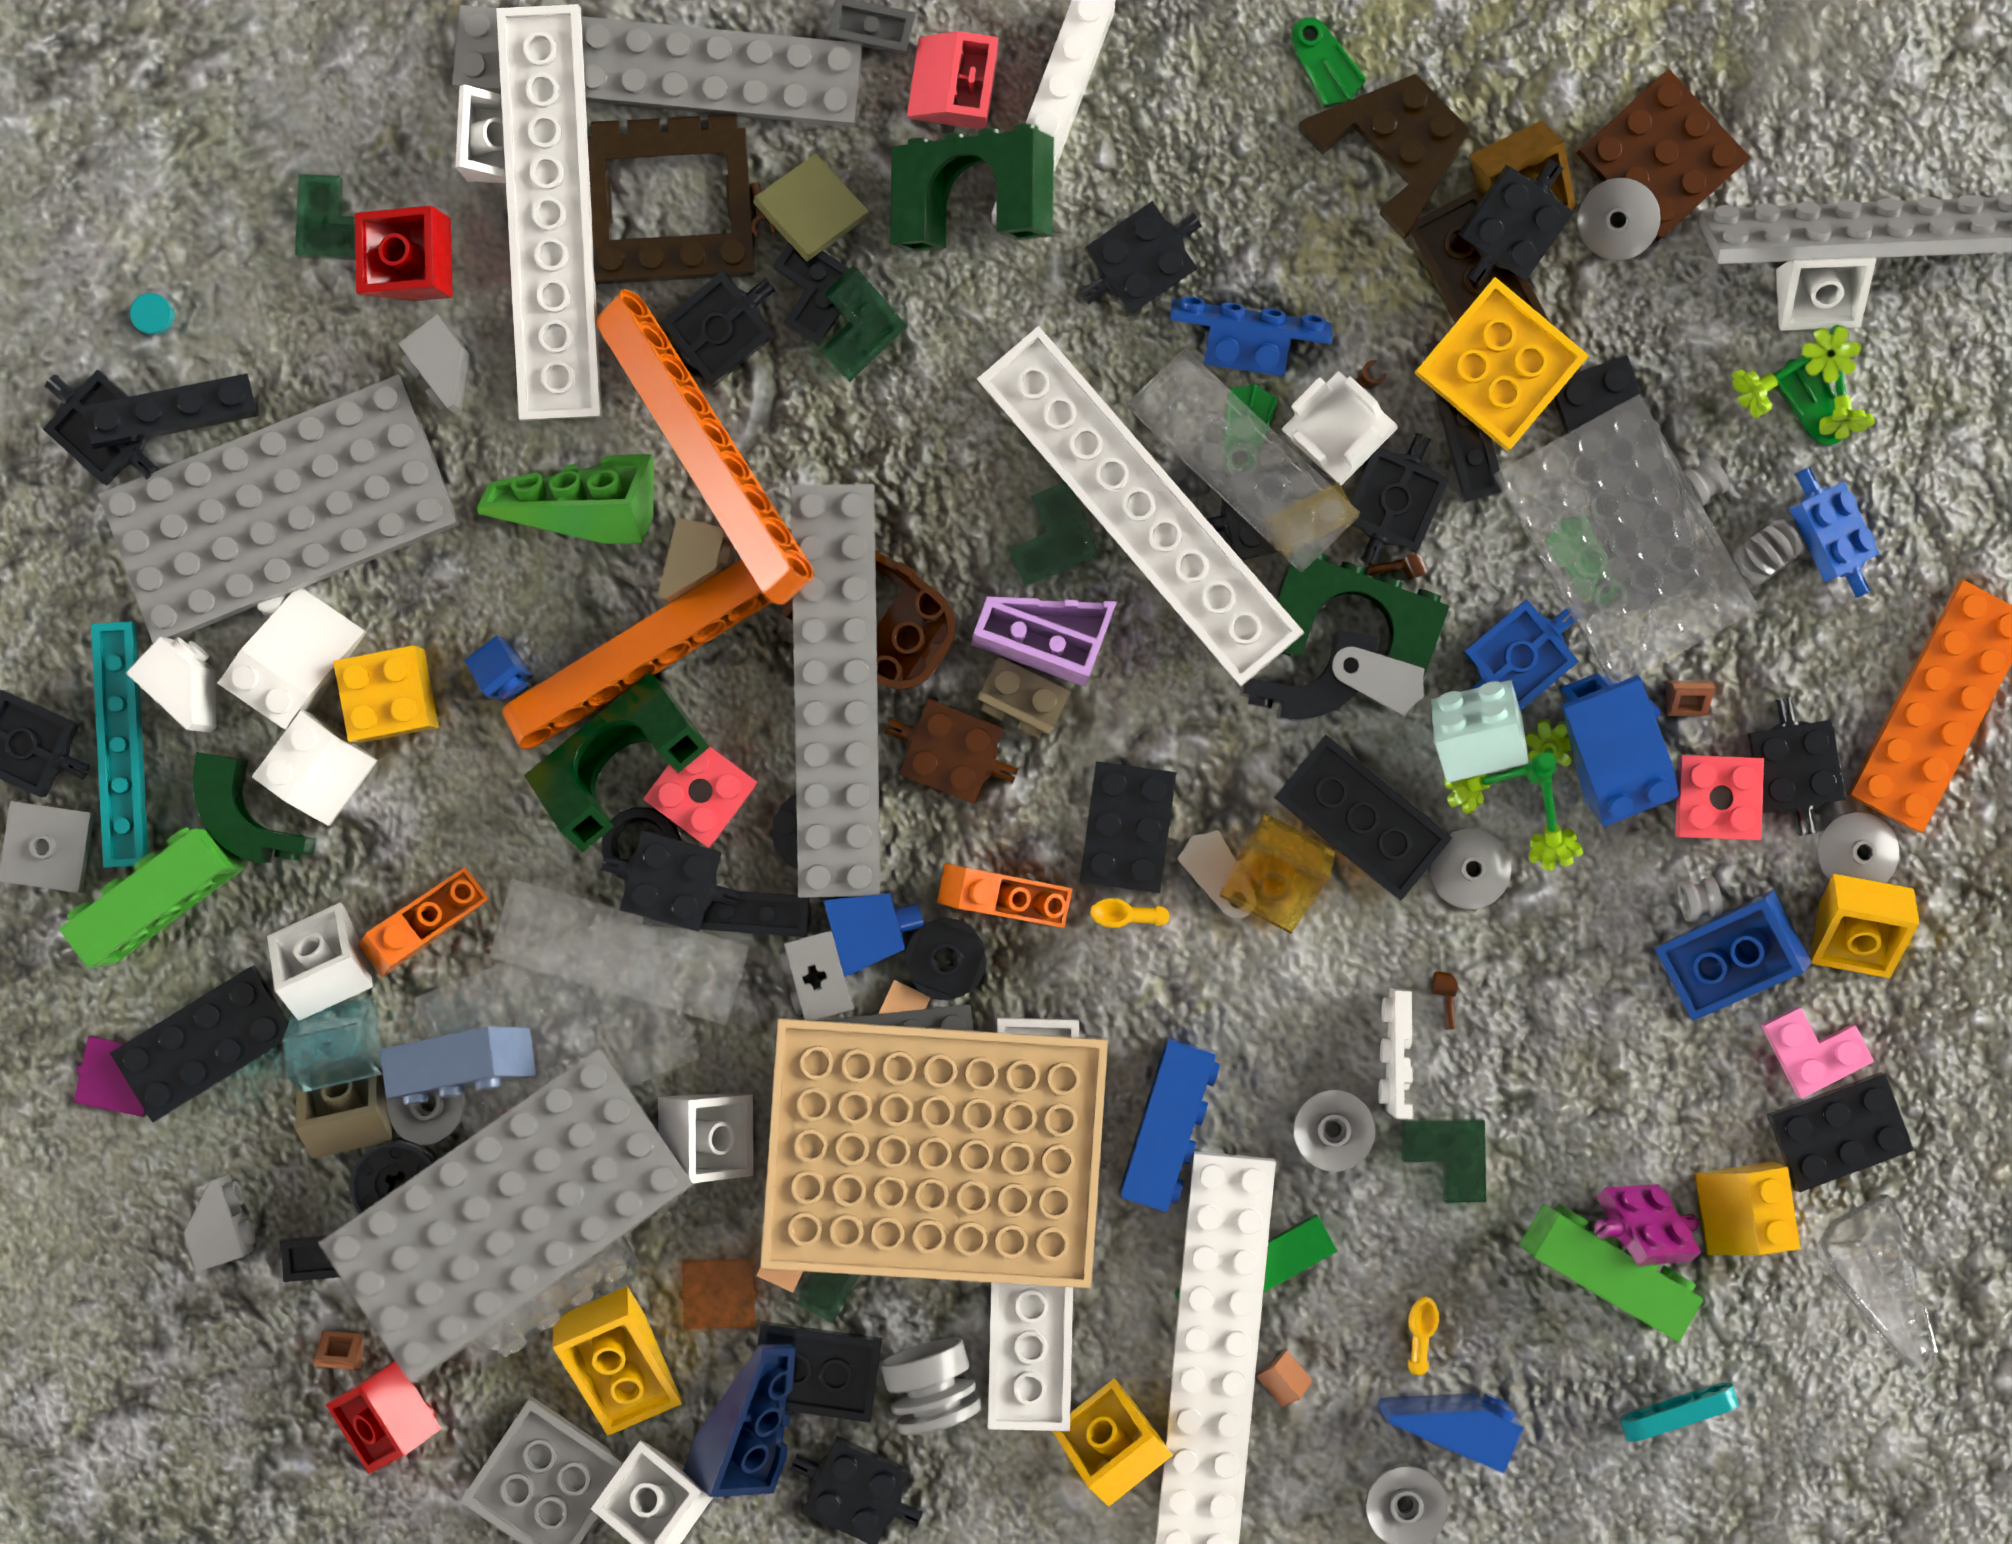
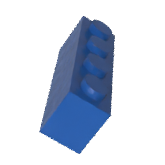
M1166 1037L1120 1185V1198L1168 1212L1170 1202L1178 1203L1184 1180L1178 1179L1182 1163L1190 1164L1196 1141L1190 1140L1194 1125H1202L1208 1102L1202 1101L1207 1085L1214 1086L1220 1068V1063L1214 1062L1216 1054L1213 1051Z

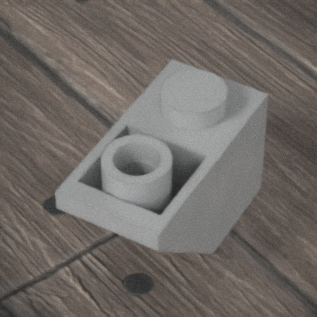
M437 314L398 343L406 354L401 360L415 378L422 375L430 385L425 392L439 410L446 407L456 415L462 410L470 353L448 324Z
M230 1173L209 1182L184 1231L196 1272L242 1258L255 1251L253 1247L256 1241L255 1232L251 1222L244 1219L240 1206L243 1204L242 1191L236 1181L232 1182Z

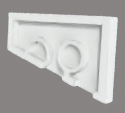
M1389 988V998L1384 997L1382 1001V1021L1388 1022L1387 1038H1382L1380 1043L1381 1063H1386V1079H1380L1378 1099L1379 1104H1385V1111L1396 1119H1413V1105L1404 1104V1090H1409L1410 1084L1413 1082L1410 1058L1404 1057V1049H1410L1412 1044V991Z

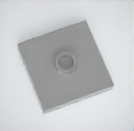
M10 801L0 863V882L83 893L95 813Z

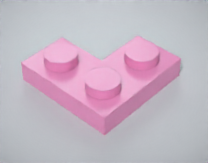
M1797 1006L1761 1024L1796 1096L1799 1098H1804L1874 1062L1856 1025L1850 1024L1818 1041L1802 1008Z

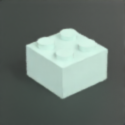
M1512 680L1504 682L1492 681L1483 684L1479 688L1463 692L1451 691L1444 693L1438 698L1431 699L1434 741L1447 783L1529 764L1523 719Z

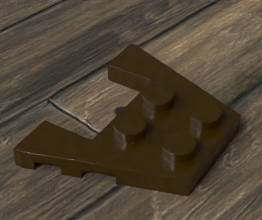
M1416 74L1305 118L1299 123L1298 130L1322 155L1355 129L1400 175L1408 185L1380 208L1379 215L1403 240L1410 235L1414 224L1422 211L1425 210L1432 194L1440 181L1445 177L1470 134V129Z

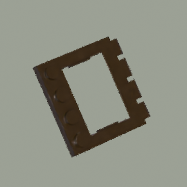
M737 114L708 115L709 130L701 129L700 116L669 117L668 132H661L660 118L627 120L628 134H621L619 120L590 123L591 136H588L595 285L713 278L722 270L729 277L755 275L746 128H738ZM727 153L728 175H725L728 217H731L732 233L611 240L610 223H613L611 182L607 179L606 159Z

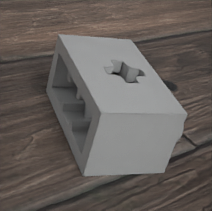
M832 930L784 943L786 951L779 954L785 976L792 975L796 991L790 992L796 1016L803 1014L804 1020H818L855 1008L847 976L843 975ZM812 965L816 966L817 971H825L826 978L821 981L820 988H816L814 982H807L805 976L811 972Z

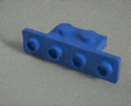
M1191 296L1182 297L1181 300L1173 299L1171 304V320L1210 326L1204 355L1205 365L1284 376L1291 338L1331 344L1333 337L1332 323L1326 322L1323 317L1306 314L1302 318L1285 316L1286 314L1280 310L1271 308L1263 309L1261 312L1245 310V307L1240 304L1231 302L1223 303L1221 306L1205 304V301L1200 298Z

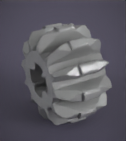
M1787 518L1779 519L1766 526L1735 552L1733 560L1739 566L1738 570L1745 578L1748 577L1753 585L1762 584L1802 555L1807 545L1795 525L1793 526Z

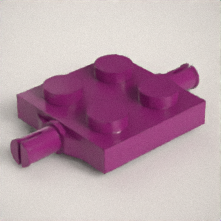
M1659 1184L1605 1187L1596 1196L1608 1220L1597 1221L1594 1227L1595 1233L1600 1232L1597 1235L1599 1238H1618L1628 1249L1638 1266L1691 1262L1701 1253L1691 1232L1697 1230L1699 1226V1220L1694 1219L1696 1215L1677 1214L1671 1204L1670 1197L1661 1189Z

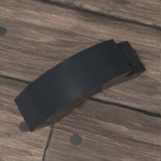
M1338 630L1334 634L1328 664L1322 674L1313 682L1303 686H1287L1251 678L1241 687L1240 695L1249 697V705L1272 709L1273 702L1279 703L1276 716L1278 720H1307L1329 713L1342 706L1358 692L1335 677L1332 670V661L1335 654L1345 647H1357L1377 653L1380 638ZM1347 658L1343 663V668L1347 673H1353L1357 668V663L1353 658Z

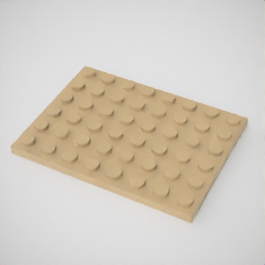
M778 1018L760 1269L1091 1288L1108 1040Z

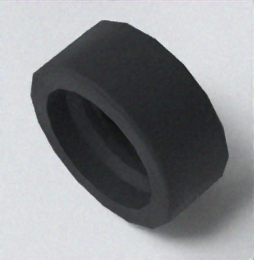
M632 807L619 812L611 820L614 827L602 836L601 852L603 858L605 854L621 858L618 851V839L628 825L638 821L656 825L665 837L681 841V836L676 824L658 810ZM605 862L607 865L618 867V865ZM615 874L616 877L624 880V876Z

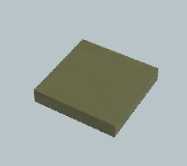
M816 153L756 195L753 203L806 262L867 219L869 210Z

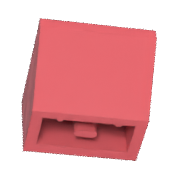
M961 31L919 37L907 119L979 130L986 129L999 52V37Z

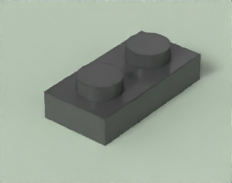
M835 0L828 39L862 44V47L908 56L916 14L911 11L859 0Z

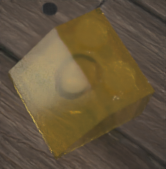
M1264 813L1247 838L1219 896L1291 934L1330 878L1336 850Z

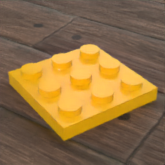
M1494 277L1414 374L1508 452L1589 355Z

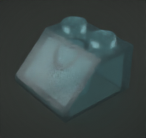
M372 996L335 1004L300 1021L292 1014L283 1037L286 1076L302 1092L383 1074L375 1001Z

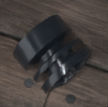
M403 1138L385 1141L367 1151L354 1166L349 1181L350 1200L358 1215L394 1191L392 1188L394 1181L389 1178L390 1175L396 1176L398 1173L404 1172L406 1174L404 1181H409L438 1160L435 1152L426 1145H419Z

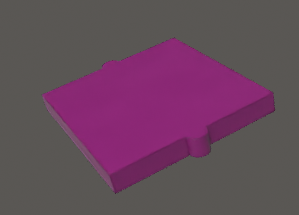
M88 1036L82 1065L77 1067V1072L80 1075L74 1098L75 1103L140 1117L146 1116L144 1108L110 1055V1052L125 1043Z

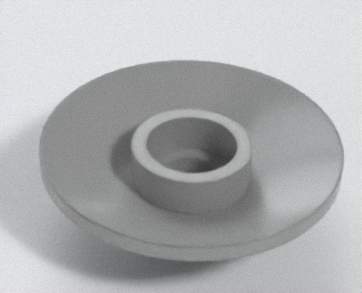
M1629 178L1606 180L1590 190L1581 203L1578 213L1580 236L1585 245L1602 258L1609 260L1633 258L1645 251L1658 233L1661 220L1659 204L1654 194L1645 185ZM1622 212L1626 216V223L1623 227L1616 228L1611 224L1610 218L1613 213Z
M1850 812L1833 819L1824 828L1817 845V859L1820 869L1828 881H1830L1833 874L1886 883L1896 870L1899 860V845L1893 830L1884 820L1866 812ZM1861 845H1865L1869 850L1868 857L1865 860H1861L1857 856V849Z
M1465 828L1450 833L1449 835L1452 839L1429 866L1430 878L1435 890L1446 902L1463 909H1478L1495 902L1507 888L1511 876V862L1506 848L1495 836L1484 830ZM1471 861L1477 862L1480 867L1479 873L1474 877L1469 876L1466 872V866Z
M1325 1090L1314 1094L1302 1104L1294 1120L1293 1135L1297 1149L1307 1162L1324 1171L1340 1172L1357 1166L1367 1157L1375 1140V1122L1367 1105L1357 1096L1343 1090ZM1330 1122H1337L1340 1126L1339 1133L1335 1136H1328L1325 1132V1127Z
M439 1093L428 1095V1098L433 1096L436 1100V1107L433 1111L428 1109L427 1102L404 1105L403 1098L386 1099L390 1124L396 1133L405 1140L419 1145L439 1143L452 1135L459 1126L465 1109L464 1094L447 1098H439Z
M1409 1465L1393 1467L1378 1476L1371 1485L1366 1498L1367 1519L1375 1534L1387 1544H1428L1438 1536L1447 1520V1496L1440 1482L1428 1471ZM1402 1497H1409L1412 1500L1411 1506L1406 1510H1401L1397 1506L1398 1501Z

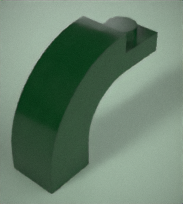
M196 752L192 776L195 806L205 828L221 846L238 857L256 863H271L273 849H275L274 857L299 861L300 854L314 853L316 838L268 829L259 824L250 815L243 796L248 760Z

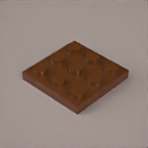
M1670 69L1665 71L1576 153L1602 182L1613 178H1629L1642 183L1654 194L1661 214L1660 227L1655 237L1657 242L1751 158Z

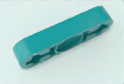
M1723 1382L1631 1411L1621 1416L1619 1421L1627 1441H1640L1732 1411L1739 1406V1401L1733 1384Z

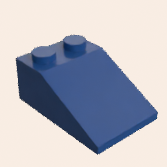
M1639 675L1561 705L1584 801L1603 827L1680 797L1672 761Z
M1774 890L1722 913V916L1714 917L1654 948L1692 1021L1800 975L1812 963Z
M1472 1393L1380 1398L1377 1404L1388 1423L1503 1474L1524 1428L1514 1417L1516 1412L1507 1407L1508 1403L1489 1393H1485L1483 1398Z

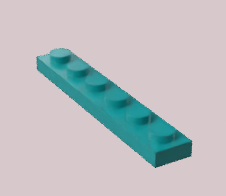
M132 621L91 624L103 868L134 866L136 862L149 854L140 686L126 674L139 660L137 623Z

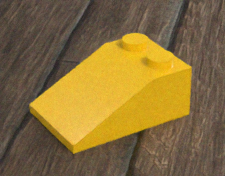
M628 1286L553 1318V1349L607 1436L682 1404L680 1394L648 1320Z

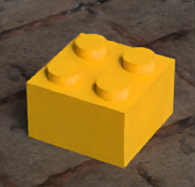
M413 645L333 661L348 742L364 743L439 728L424 648Z

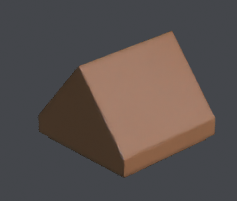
M1665 680L1666 716H1707L1715 690L1714 684L1707 680Z
M323 1330L313 1360V1366L361 1369L364 1333Z
M1287 1349L1255 1374L1281 1407L1300 1400L1313 1382L1311 1377Z

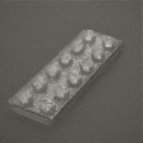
M1186 348L1128 402V409L1300 573L1359 518L1360 512Z
M513 878L511 879L489 958L727 1025L750 945L621 911L617 907Z

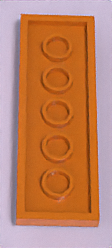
M1965 580L1958 581L1846 794L1847 796L1917 833L1924 832L2012 664V605Z

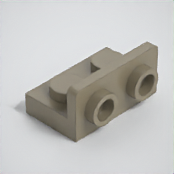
M998 656L977 697V701L983 703L982 712L1003 721L1005 715H1008L1020 721L1017 729L1039 739L1042 732L1050 736L1071 691Z

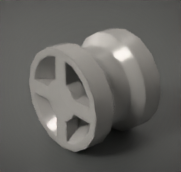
M1711 456L1700 460L1699 466L1695 469L1687 468L1679 473L1680 483L1684 491L1698 507L1707 504L1710 496L1715 493L1721 495L1730 489L1729 480L1724 470Z
M1714 877L1703 878L1699 884H1692L1689 881L1679 883L1678 898L1680 908L1687 922L1697 921L1703 915H1708L1711 918L1722 916L1721 892Z

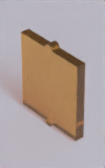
M754 1259L682 1261L683 1290L679 1293V1298L683 1300L684 1329L755 1328V1298L758 1296L759 1291L755 1288Z

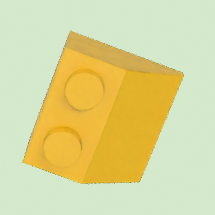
M1833 874L1819 902L1810 952L1811 964L1891 978L1919 926L1914 888Z
M1771 1161L1694 1173L1707 1255H1765L1801 1249L1788 1167Z
M1115 1378L1070 1413V1431H1052L1087 1487L1107 1506L1112 1505L1173 1456L1154 1426Z

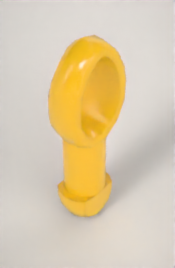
M1117 898L1100 900L1091 907L1089 912L1091 918L1096 923L1108 928H1121L1128 923L1154 924L1155 927L1163 926L1168 923L1170 918L1169 912L1165 907L1157 905L1155 908L1131 907L1127 902Z
M1426 1295L1420 1297L1414 1303L1408 1316V1326L1413 1334L1411 1359H1408V1369L1415 1376H1422L1428 1371L1429 1338L1434 1335L1439 1324L1437 1306L1432 1298Z

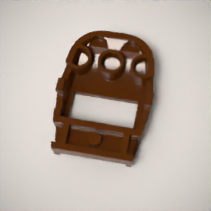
M875 550V570L902 587L899 595L876 628L877 683L893 689L913 688L932 676L950 650L956 630L954 613L947 600L932 586H929L917 576L913 569L901 561L900 563ZM793 597L781 611L786 618L792 621Z

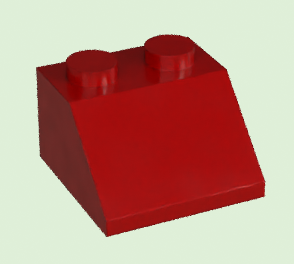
M432 205L355 213L357 294L409 301L453 298L450 217Z
M396 1361L376 1371L325 1404L368 1474L405 1456L441 1430L440 1425L436 1421V1414L433 1408L422 1399L414 1383L411 1384Z

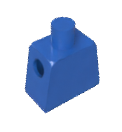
M891 893L832 898L824 901L844 976L851 975L904 950L906 945L902 932L925 926L919 903L896 909Z

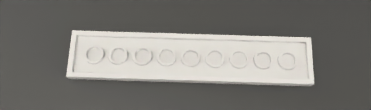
M578 4L496 8L519 420L602 417L581 8Z
M1039 326L977 378L981 386L1240 687L1304 634V631Z
M997 1018V1032L1079 1037V1020ZM991 1282L988 1429L1070 1431L1073 1287Z
M1197 1151L1193 1153L1165 1444L1173 1456L1163 1463L1155 1544H1239L1276 1166L1275 1159Z

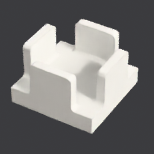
M1338 371L1327 383L1319 377L1292 404L1291 407L1295 415L1281 430L1283 434L1341 487L1398 427L1381 410L1375 398L1351 376L1346 378Z

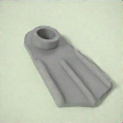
M1345 647L1339 650L1333 658L1332 670L1339 681L1402 716H1405L1413 705L1424 697V668L1357 647ZM1347 658H1353L1357 663V668L1353 673H1347L1343 668V663Z
M1219 830L1206 834L1192 835L1184 850L1177 857L1178 862L1226 916L1233 919L1248 916L1255 907V894ZM1232 893L1242 895L1244 903L1240 908H1234L1230 905L1229 897Z

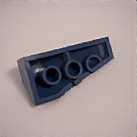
M759 1345L697 1432L683 1471L709 1497L774 1493L787 1458L788 1445L783 1442L784 1427L790 1425V1413L786 1410V1401L793 1388L796 1348L792 1345Z

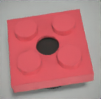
M710 746L679 773L668 765L643 800L707 848H711L759 782L744 772L737 764L727 759L721 752Z
M1678 755L1677 786L1680 797L1676 799L1675 837L1761 840L1764 758Z

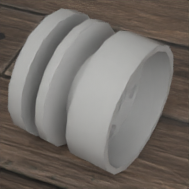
M945 1338L923 1343L902 1350L881 1361L879 1366L886 1390L890 1393L907 1392L906 1395L895 1401L892 1405L893 1413L903 1415L896 1422L900 1434L915 1435L944 1430L975 1415L981 1410L982 1406L979 1396L969 1395L976 1388L975 1381L971 1379H954V1377L967 1370L970 1365L961 1338Z

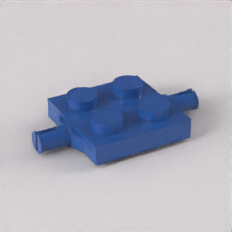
M1811 466L1795 473L1794 475H1796L1805 496L1799 504L1789 508V511L1824 582L1836 577H1846L1855 598L1869 593L1872 590L1861 569L1866 561L1880 553L1875 545L1873 533L1867 528L1857 508V501L1854 495L1849 492L1844 481L1830 488H1820L1811 470Z
M1527 599L1522 601L1462 652L1476 668L1480 681L1469 690L1479 688L1483 684L1492 681L1504 682L1512 680L1521 711L1579 662L1566 646L1561 634L1580 619L1578 614H1572L1563 622L1566 617L1574 612L1570 606H1567L1566 609L1550 621L1540 615Z

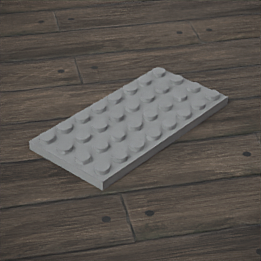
M400 374L152 472L148 480L142 476L98 494L153 644L159 637L176 639L254 608L259 603L284 596L460 525L405 380Z
M599 1048L319 1242V1245L412 1384L693 1187L694 1184L610 1061Z

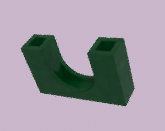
M1017 124L1014 126V131L1002 132L999 129L986 128L978 130V135L967 137L960 133L944 134L942 140L932 141L927 138H911L908 140V145L893 146L891 158L890 244L911 252L946 248V215L949 192L961 173L969 167L980 163H987L996 179V232L1014 240L1052 237L1054 137L1040 131L1037 125Z
M1303 548L1302 553L1294 551L1291 554L1276 600L1304 631V634L1281 654L1294 659L1300 658L1316 614L1327 600L1336 596L1356 595L1376 605L1387 622L1389 634L1384 656L1424 668L1425 677L1450 607L1440 603L1442 598L1440 595L1424 589H1418L1417 594L1402 589L1403 582L1392 577L1380 575L1379 580L1365 576L1363 575L1365 569L1353 563L1342 561L1341 566L1326 562L1327 555L1314 549Z
M650 671L524 775L558 830L582 853L614 827L597 801L595 786L603 766L615 753L631 744L648 742L679 773L710 747L672 694Z

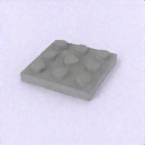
M531 1396L460 1500V1503L521 1544H580L598 1517L591 1510L592 1506L626 1459Z

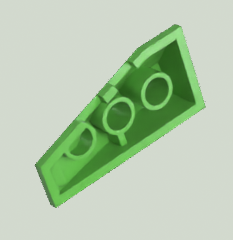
M652 454L611 455L600 458L601 465L578 470L575 463L563 466L564 472L542 478L541 474L535 472L490 482L477 506V510L480 515L603 544L622 543L628 545L643 543L653 519Z

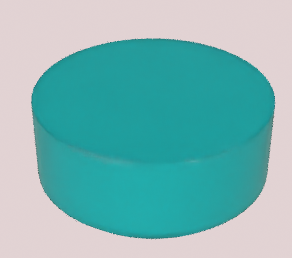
M142 294L134 300L130 308V318L133 325L145 334L151 336L161 335L167 332L173 325L175 318L173 306L167 299L158 294Z

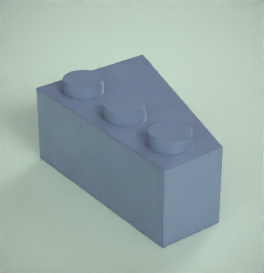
M486 1026L380 1049L386 1099L403 1098L404 1105L428 1102V1095L439 1093V1098L454 1097L465 1094L464 1089L475 1087L477 1091L501 1087V1082L536 1077L530 1028Z

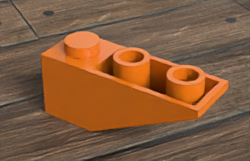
M944 863L937 903L963 910L1065 928L1073 888Z
M464 867L365 933L357 946L382 978L486 903L489 898L467 868Z

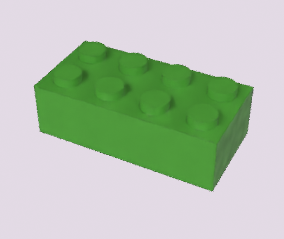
M186 827L167 840L169 847L160 854L156 855L155 852H152L136 862L133 866L136 871L125 880L122 877H118L105 885L100 890L103 896L90 905L89 902H84L67 914L69 921L61 926L59 930L88 969L116 965L244 870L245 866L237 855L221 846L207 829L199 827L190 831Z
M1543 1203L1520 1241L1519 1246L1534 1258L1679 1343L1704 1301L1703 1298L1692 1292L1696 1284L1663 1265L1660 1271L1657 1270L1660 1264L1638 1266L1628 1249L1626 1248L1625 1251L1621 1249L1623 1244L1618 1238H1599L1597 1235L1600 1232L1595 1233L1594 1223L1590 1230L1585 1228L1588 1221L1560 1203H1557L1554 1209Z

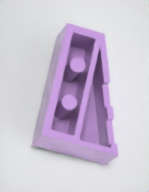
M987 597L974 630L971 645L1086 687L1117 602L1089 603L1078 602V600L1039 601L1038 598Z

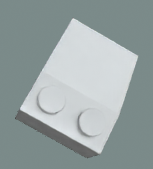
M304 588L292 592L243 646L217 684L287 730L300 711L312 712L336 677L333 661L349 658L366 634V631Z

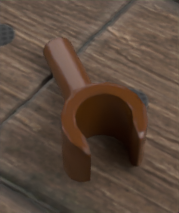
M758 182L749 185L753 203L755 196L761 192ZM754 205L755 219L751 227L753 234L759 238L757 224L762 220H769ZM771 223L772 234L775 235L776 228Z
M1377 360L1367 362L1359 370L1358 378L1355 381L1361 387L1373 389L1385 379L1386 373L1379 379H1371L1367 374V370Z
M1417 554L1409 555L1394 562L1380 563L1377 566L1368 565L1369 575L1396 572L1403 569L1407 580H1411L1427 573V567L1423 558Z
M1435 971L1432 979V993L1444 995L1445 1028L1452 1030L1456 1028L1454 997L1458 990V983L1451 973Z

